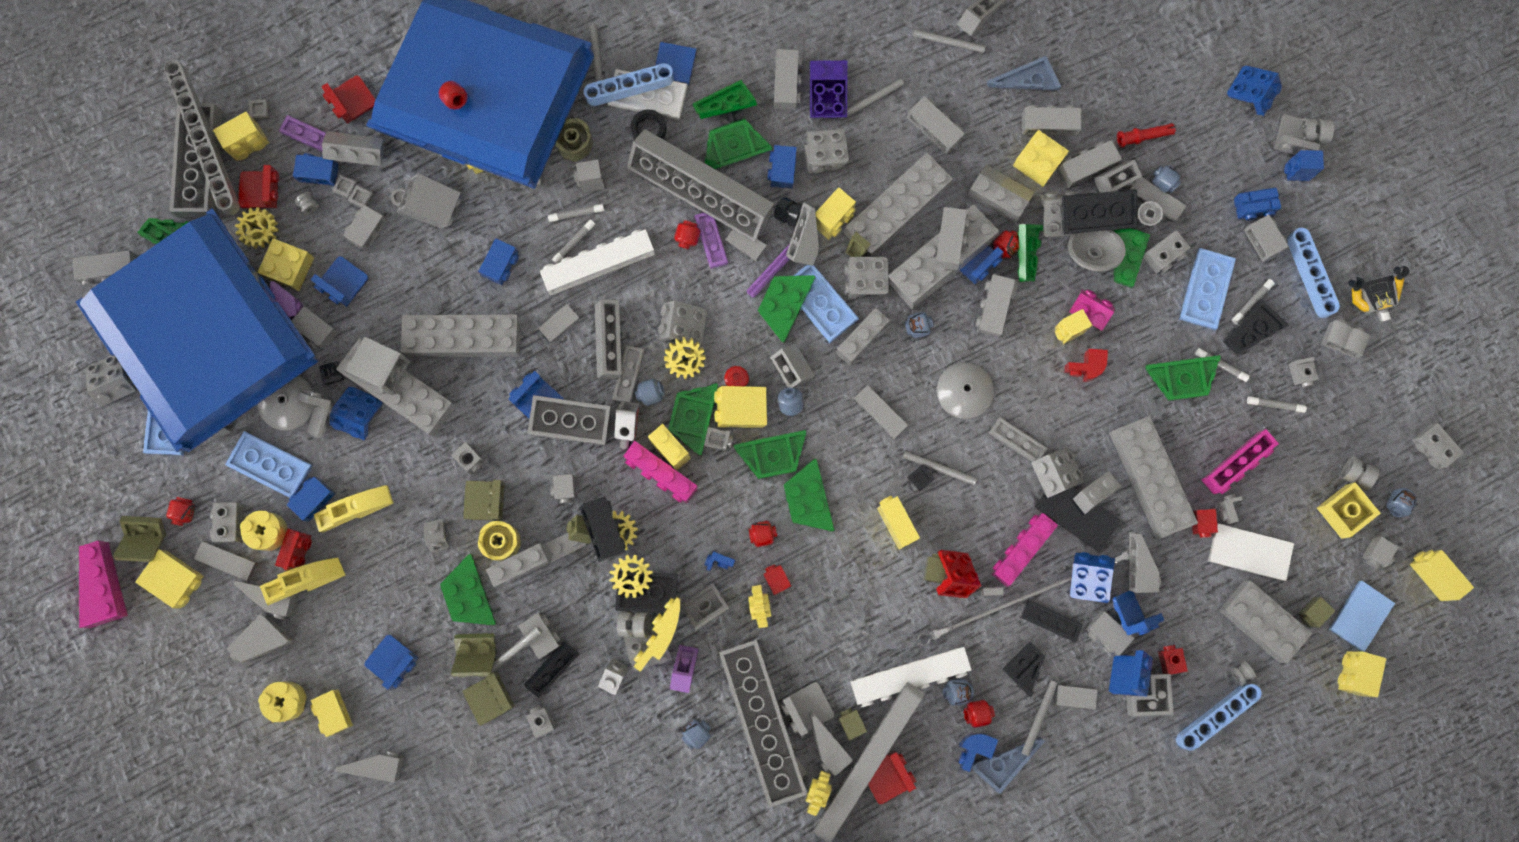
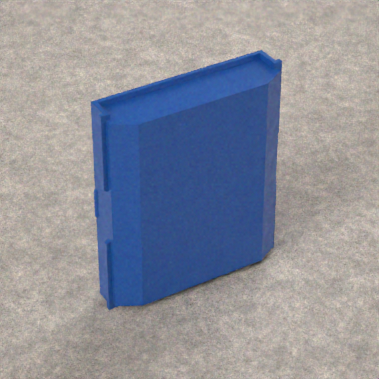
M423 0L377 95L372 118L368 120L366 126L382 134L440 154L442 157L476 167L535 189L594 59V54L591 50L592 43L535 23L529 24L489 10L486 6L468 0ZM456 81L466 90L467 102L460 109H450L440 100L439 89L445 82Z
M213 208L206 212L207 215L192 220L93 287L84 298L76 301V304L112 356H116L141 393L140 399L176 452L180 450L192 451L319 362L279 302L275 300V295L263 278L259 277L249 259Z

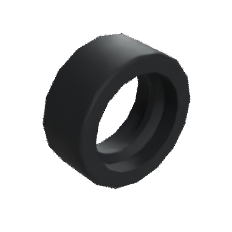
M646 109L635 114L631 121V131L634 140L640 135L638 133L639 123L645 119H654L658 122L660 129L656 136L664 140L667 129L665 120L659 112Z

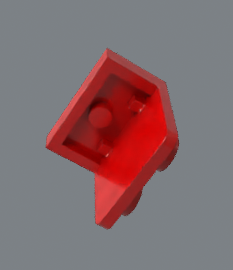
M358 75L335 89H332L328 83L321 86L325 92L322 95L328 104L332 103L335 108L332 110L337 118L340 119L342 117L347 124L374 107L375 98Z
M263 165V171L241 172L239 206L241 208H277L278 171L271 165Z
M895 750L885 756L868 783L878 804H883L905 791L911 792L916 789L914 785L917 782L911 771H906L904 765L907 763L901 753L897 754Z

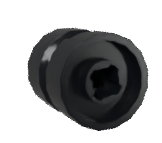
M783 197L775 207L774 217L776 220L788 223L789 226L795 228L803 204Z

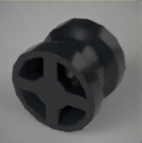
M742 109L727 113L729 123L745 118Z

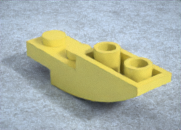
M385 485L331 503L326 506V509L315 513L314 517L319 532L324 533L352 519L365 517L393 504V500L388 486Z
M332 558L306 564L278 574L277 579L261 585L260 588L267 605H271L305 589L309 592L346 575L339 558Z
M678 596L675 600L671 598L665 605L667 610L664 614H658L652 622L654 624L652 630L657 633V636L653 634L646 643L648 645L647 649L644 652L640 650L634 658V661H636L634 667L637 670L641 671L652 656L660 660L669 646L679 618L680 598Z

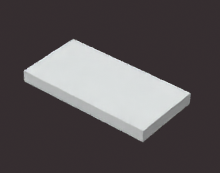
M616 69L614 77L630 72ZM644 78L643 82H649L651 78ZM673 81L669 86L607 104L608 106L636 112L646 109L655 110L662 117L680 120L688 84ZM626 83L625 87H631L633 83ZM611 87L610 92H613L615 88Z
M1217 524L1218 533L1213 535L1208 562L1281 581L1287 580L1294 543Z

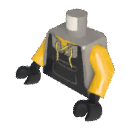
M1396 266L1394 273L1397 276L1395 277L1391 275L1365 282L1360 277L1356 278L1357 282L1351 279L1348 284L1353 287L1352 303L1363 311L1365 315L1377 313L1380 323L1391 320L1389 309L1398 305L1404 277L1408 276L1409 268L1403 266V270L1400 272L1401 268Z

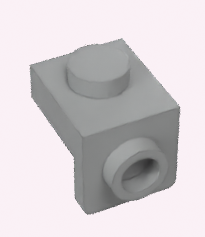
M708 427L704 447L727 452V447L731 448L734 436H730V430L723 431Z
M1235 494L1223 497L1224 501L1218 503L1221 520L1224 521L1225 525L1238 522L1233 502L1241 501L1243 497H1236Z
M443 519L424 523V540L430 552H438L449 548Z
M612 659L607 665L598 687L616 695L629 667L625 666L622 662Z

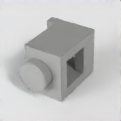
M1314 357L1296 360L1289 364L1294 386L1302 385V388L1309 387L1319 380Z

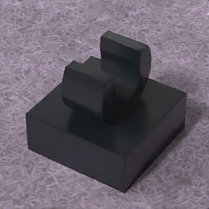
M335 361L319 366L324 385L344 380L342 373L336 370L340 362Z

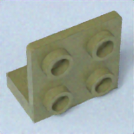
M493 480V482L466 481L463 518L467 520L502 521L505 482L502 480Z
M495 633L455 634L456 657L452 666L451 676L484 677L491 675L497 655Z
M498 672L491 673V675L486 676L487 678L463 690V695L480 726L515 707Z

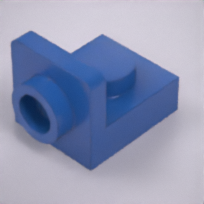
M713 552L712 555L708 554L704 565L707 566L706 570L711 572L714 562L717 561V566L728 570V567L733 568L736 560Z

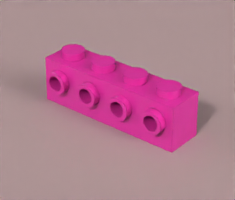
M1267 429L1256 433L1203 477L1201 481L1213 495L1217 493L1224 494L1231 488V483L1234 481L1238 482L1245 476L1244 473L1248 469L1252 470L1258 466L1261 458L1270 456L1274 452L1273 448L1279 443Z
M636 441L632 443L623 456L628 466L632 469L636 467L640 469L643 477L649 481L651 478L658 482L656 484L657 487L664 492L666 490L672 492V497L680 503L682 501L688 503L698 489L696 484Z
M1044 513L1038 516L1035 514L1028 522L1030 526L1027 530L1023 529L1016 537L1018 541L1015 545L1011 544L1004 552L1006 556L1003 560L999 559L992 567L994 571L991 575L1004 586H1010L1058 526Z

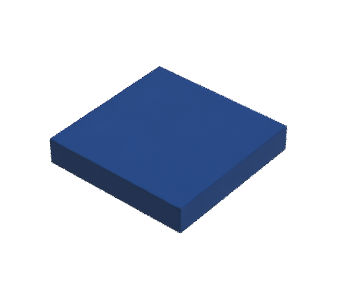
M660 42L655 65L664 63L670 65L673 71V81L689 85L697 50L696 48ZM662 73L660 76L667 77L669 74Z

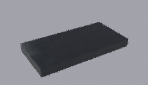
M1136 189L1062 196V234L1137 228Z
M1074 487L1047 498L1044 492L1035 508L1097 552L1101 551L1121 521L1100 505L1084 514L1073 500L1080 493Z

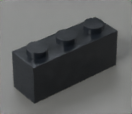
M606 497L583 503L579 508L598 561L602 562L622 555L625 552L626 546L623 538L619 536L618 522L616 519H613L611 514V503L606 500Z

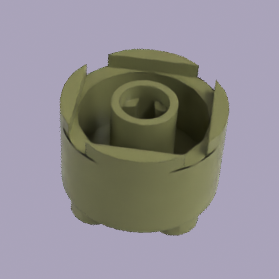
M579 118L566 119L555 143L562 157L577 162L591 152L593 139L588 125Z

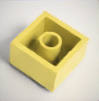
M247 112L213 129L222 148L236 161L246 159L249 154L262 150L265 145L269 144L260 125Z
M1037 130L1013 166L1044 187L1069 150L1040 130Z
M838 187L815 212L817 230L828 240L832 236L836 237L842 230L841 226L845 222L848 224L853 219L856 201Z
M272 239L257 273L265 279L300 291L314 257L307 251Z
M1355 482L1345 485L1317 507L1341 539L1352 537L1381 514Z
M1347 651L1342 659L1343 670L1338 677V690L1359 696L1378 698L1387 658L1366 652Z

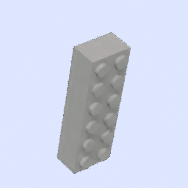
M200 103L220 153L221 144L213 129L222 125L223 111L215 103ZM177 105L169 212L178 218H200L207 215L206 212L211 208L216 212L217 206ZM217 168L213 169L212 173H215Z
M926 153L845 227L844 234L850 240L856 232L871 244L866 256L873 257L948 189L953 178Z
M972 205L966 213V217H970L968 228H964V235H967L966 246H962L961 252L965 253L964 262L959 264L958 270L935 268L940 238L939 233L888 275V284L912 310L952 278L986 247L990 246L998 237L999 230L975 205Z
M402 315L401 353L406 357H520L521 319L518 315Z
M358 339L336 370L426 433L435 437L456 408V405L407 371H404L392 395L346 372L347 362L355 355L356 346L361 341V339Z
M1145 417L1110 432V437L1155 539L1166 537L1198 524L1151 417Z

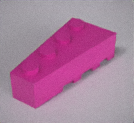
M95 541L79 546V628H93L128 616L109 542Z

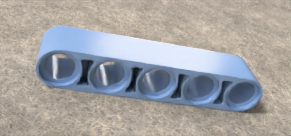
M664 63L590 83L584 88L585 99L589 105L598 106L663 88L672 84L674 80L673 71L670 65ZM662 73L669 74L667 77L660 76ZM644 78H651L649 82H643ZM626 83H633L631 87H625ZM608 88H615L613 92H607ZM591 93H597L595 97H589Z
M1298 228L1287 237V244L1316 314L1321 318H1327L1336 313L1340 305L1310 232L1306 228ZM1296 235L1301 238V242L1296 239ZM1303 252L1308 255V259L1303 256ZM1310 270H1313L1316 276H1313L1310 273ZM1318 287L1322 289L1323 294L1319 293ZM1325 304L1329 306L1330 311L1325 309Z
M1245 684L1244 686L1237 687L1182 730L1176 737L1178 746L1190 751L1197 749L1261 698L1260 688L1254 684ZM1248 688H1251L1252 690V696L1250 698H1248L1246 695V690ZM1232 700H1235L1237 702V708L1235 710L1231 708ZM1217 712L1222 714V719L1219 722L1215 719ZM1202 724H1205L1207 727V730L1204 734L1200 732V726ZM1189 735L1191 737V744L1186 746L1184 740Z

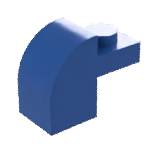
M972 733L964 737L959 746L966 750L959 757V768L970 772L976 753L992 759L998 740L982 733Z

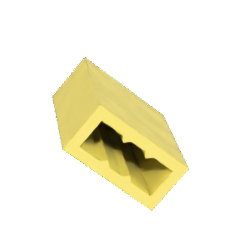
M721 386L715 391L714 401L717 403L715 422H718V427L763 428L767 425L766 387Z
M663 424L648 436L653 446L676 471L691 459L689 453Z
M889 496L883 499L877 510L898 549L900 550L920 539L898 496L895 498Z
M159 549L154 560L148 563L136 580V583L170 607L181 609L189 602V596L192 592L200 587L201 579L204 576L167 550Z
M1443 550L1421 551L1413 557L1415 560L1410 563L1411 567L1440 601L1460 600L1474 588Z

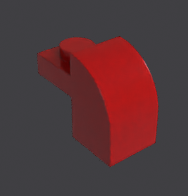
M1086 350L1084 352V363L1068 362L1065 365V373H1070L1072 377H1081L1083 374V382L1096 379L1106 369L1108 350Z

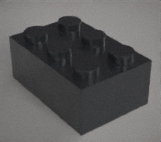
M619 571L618 579L622 578L623 571ZM628 572L629 577L626 580L634 581L636 572ZM644 573L640 576L639 582L641 585L644 581ZM653 573L649 575V578L653 580V582H647L650 588L643 589L644 595L637 592V598H634L632 594H630L629 598H626L625 592L619 595L618 591L620 589L617 588L615 611L664 613L667 610L665 608L667 602L671 598L675 600L677 597L678 574ZM627 584V585L623 586L625 589H628V590H634V589H635V588H634L632 585H630V584Z

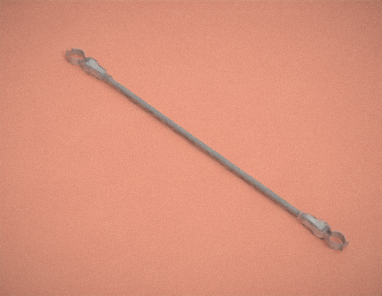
M1124 550L1120 554L1113 556L1112 558H1115L1114 564L1129 561V550ZM1072 576L957 624L935 628L929 632L932 640L941 639L942 636L949 634L955 628L1072 580Z

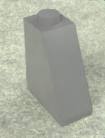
M260 614L227 650L234 661L249 662L288 646L294 640L268 614Z

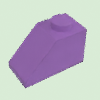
M271 281L270 290L275 295V300L279 302L292 321L303 308L302 302L277 283Z
M679 645L671 677V690L690 692L698 648Z

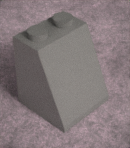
M418 173L409 179L397 213L443 229L450 226L454 219L452 213L454 208L457 209L461 199L459 195L461 192Z
M364 337L357 344L355 355L348 360L346 372L392 395L410 360L401 353Z

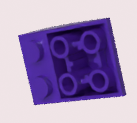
M848 60L809 62L810 118H847Z

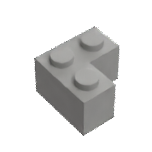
M1151 674L1148 697L1126 695L1127 714L1130 716L1174 715L1171 675Z

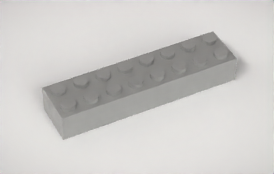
M645 129L633 141L627 165L628 169L754 242L764 231L774 206L773 202Z
M757 640L719 652L769 808L807 795Z

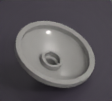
M1112 230L1075 233L1070 236L1068 242V251L1071 258L1078 265L1092 271L1112 270L1121 264L1125 256V244L1120 236Z
M963 362L950 366L942 373L937 383L936 392L941 407L948 414L959 419H972L980 416L989 408L994 396V386L990 376L983 368L976 364ZM964 386H969L970 391H965Z
M297 376L258 404V410L262 419L269 426L282 431L300 428L311 418L314 405L296 399L298 391L304 392L305 389L314 391L312 386L305 379ZM285 397V401L280 403V399Z

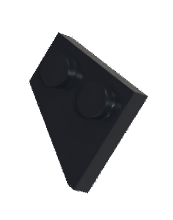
M1029 642L1002 670L1028 697H1031L1035 680H1038L1039 669L1043 665L1045 656L1032 642Z

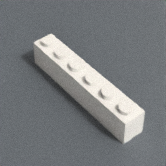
M646 229L635 230L630 236L618 237L609 244L602 243L596 246L594 250H584L576 257H566L558 264L544 266L540 273L550 296L655 255Z
M960 647L851 680L850 684L856 704H861L862 707L872 705L875 699L880 698L881 701L891 699L892 694L900 693L907 682L921 690L930 687L929 683L934 681L940 684L949 681L948 677L954 675L956 678L966 676L967 671H970L971 667L965 648Z

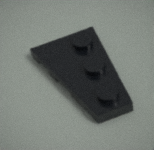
M1259 300L1223 342L1235 354H1240L1289 325L1263 300Z

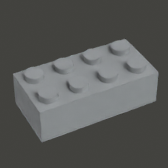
M533 395L527 434L530 436L606 446L611 406Z
M1251 580L1243 581L1218 610L1279 663H1289L1312 635L1306 627Z

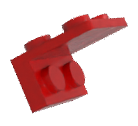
M287 528L275 566L289 571L305 565L306 559L304 557L306 551L311 547L312 535Z
M949 550L938 551L948 577L936 588L938 595L968 598L981 587L968 553Z

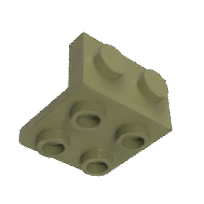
M122 516L119 522L124 536L113 555L114 559L141 562L153 561L166 536L162 519Z

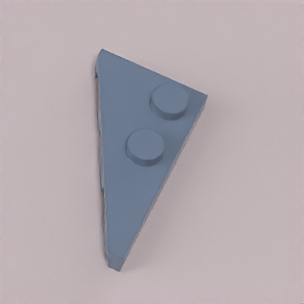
M1046 56L987 81L988 87L1056 91L1061 88Z
M1041 737L1037 738L1029 756L1021 753L1025 745L1024 743L992 756V759L987 758L975 763L971 769L995 791L1001 794L1045 741Z

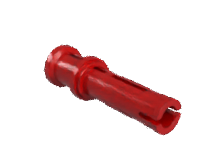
M1170 123L1142 130L1134 128L1128 132L1119 131L1117 133V143L1120 148H1124L1129 144L1139 145L1144 140L1175 135V128H1171L1174 127V124Z

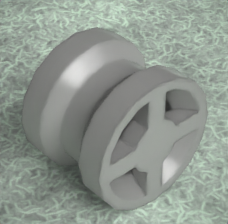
M304 192L295 199V204L301 208L303 215H310L319 208L318 202L313 200V195L310 192Z
M1246 661L1242 662L1238 668L1233 667L1230 670L1233 678L1240 686H1244L1248 680L1256 679L1253 669Z

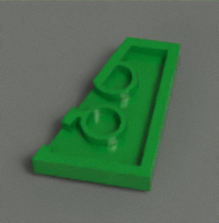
M739 80L692 103L699 118L704 119L757 106V102L743 81Z
M1019 224V282L1035 281L1038 266L1036 251L1041 247V240L1038 239L1040 231H1043V225Z
M1132 228L1113 230L1123 240L1126 249L1123 261L1114 268V282L1133 288L1150 234Z

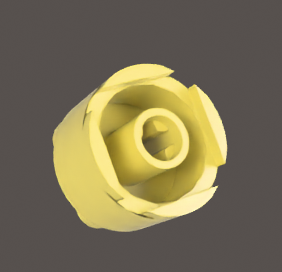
M255 511L241 522V536L245 544L252 549L272 551L282 545L287 531V524L281 516L275 513Z
M493 521L481 529L478 547L485 557L495 561H504L517 554L521 547V539L518 531L512 525L502 521ZM498 537L503 539L501 545L496 544Z
M294 682L272 683L259 696L260 710L272 722L294 720L305 709L306 693L299 684Z

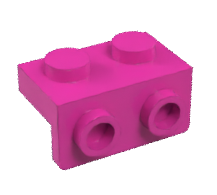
M1082 289L1069 312L1074 314L1083 309L1092 326L1102 331L1113 315L1115 307H1113L1112 302L1097 298L1093 291Z

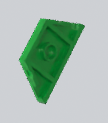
M744 118L709 130L704 163L713 169H717L773 149Z
M816 276L773 277L758 312L781 342H786Z
M1218 355L1150 364L1145 366V370L1168 401L1204 397L1210 393L1211 384L1221 357Z
M716 383L711 386L694 388L690 391L678 392L668 428L674 436L699 456L703 454L706 434L714 407V394L718 389V384Z
M806 430L739 443L733 446L758 479L793 473L797 470Z
M813 459L783 485L792 523L833 532L835 530L817 459Z
M469 554L440 584L451 619L455 622L496 625L473 555Z

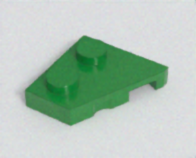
M148 218L137 233L156 245L187 224L188 221L179 223L174 222V220Z

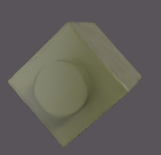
M576 515L567 524L568 540L590 544L591 539L583 516Z
M932 554V557L929 556L926 559L923 581L942 584V581L946 578V572L939 554Z
M1313 597L1298 614L1302 617L1301 621L1306 626L1320 628L1335 610L1322 597Z
M850 707L840 712L841 716L838 719L849 741L867 732L856 709L852 710Z

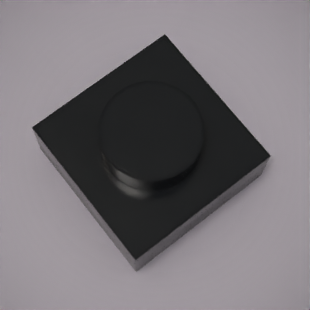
M923 464L907 477L919 492L935 479Z

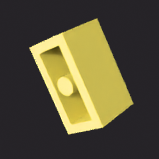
M1082 309L1062 319L1055 327V334L1065 344L1084 334L1092 324Z
M339 689L332 690L311 700V710L318 717L320 722L318 724L319 730L325 737L332 736L353 726Z

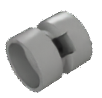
M1304 118L1301 121L1299 139L1310 142L1315 141L1318 144H1329L1334 134V123L1332 120L1319 119L1317 122L1316 119Z
M1145 201L1138 207L1137 217L1145 225H1156L1163 217V209L1155 201Z
M1353 456L1345 463L1340 476L1341 479L1349 483L1355 482L1360 488L1368 491L1377 481L1380 470L1370 464L1364 465V461Z
M621 611L617 619V633L619 637L631 638L633 635L636 638L649 637L651 616L648 612H637L635 615L629 611Z

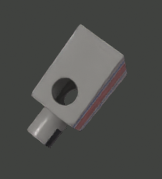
M621 401L616 410L614 437L620 439V448L629 449L631 441L637 435L641 403Z

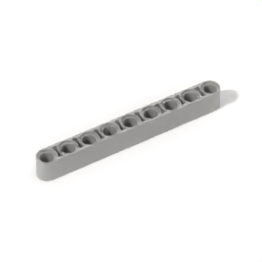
M175 59L168 60L164 65V71L216 206L227 215H235L240 208L239 202L189 73L179 61ZM217 168V171L212 173L213 169ZM221 185H224V187L218 191L219 187ZM231 201L230 205L228 207H225V204Z
M909 682L904 685L812 831L814 834L827 842L833 840L925 694L923 691Z

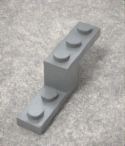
M568 533L546 544L542 545L539 543L487 568L486 572L493 587H497L530 570L536 571L587 546V544L568 540Z

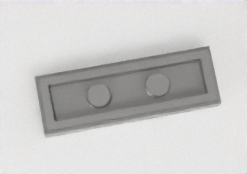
M1143 177L1135 180V183L1130 187V189L1137 190V198L1142 202L1151 200L1160 204L1163 209V215L1173 222L1177 221L1186 207L1185 204L1168 193L1162 192L1157 186Z
M630 345L625 346L621 362L622 375L617 378L612 397L613 401L632 402L645 349Z
M868 385L854 398L893 439L908 426Z
M998 417L989 431L990 435L1031 462L1042 458L1048 449L1001 417Z
M204 541L201 542L194 557L199 562L246 581L250 580L257 565L256 562Z

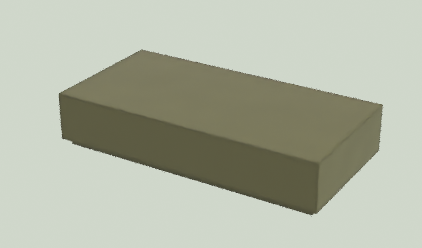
M856 232L852 236L845 253L850 257H865L871 244Z

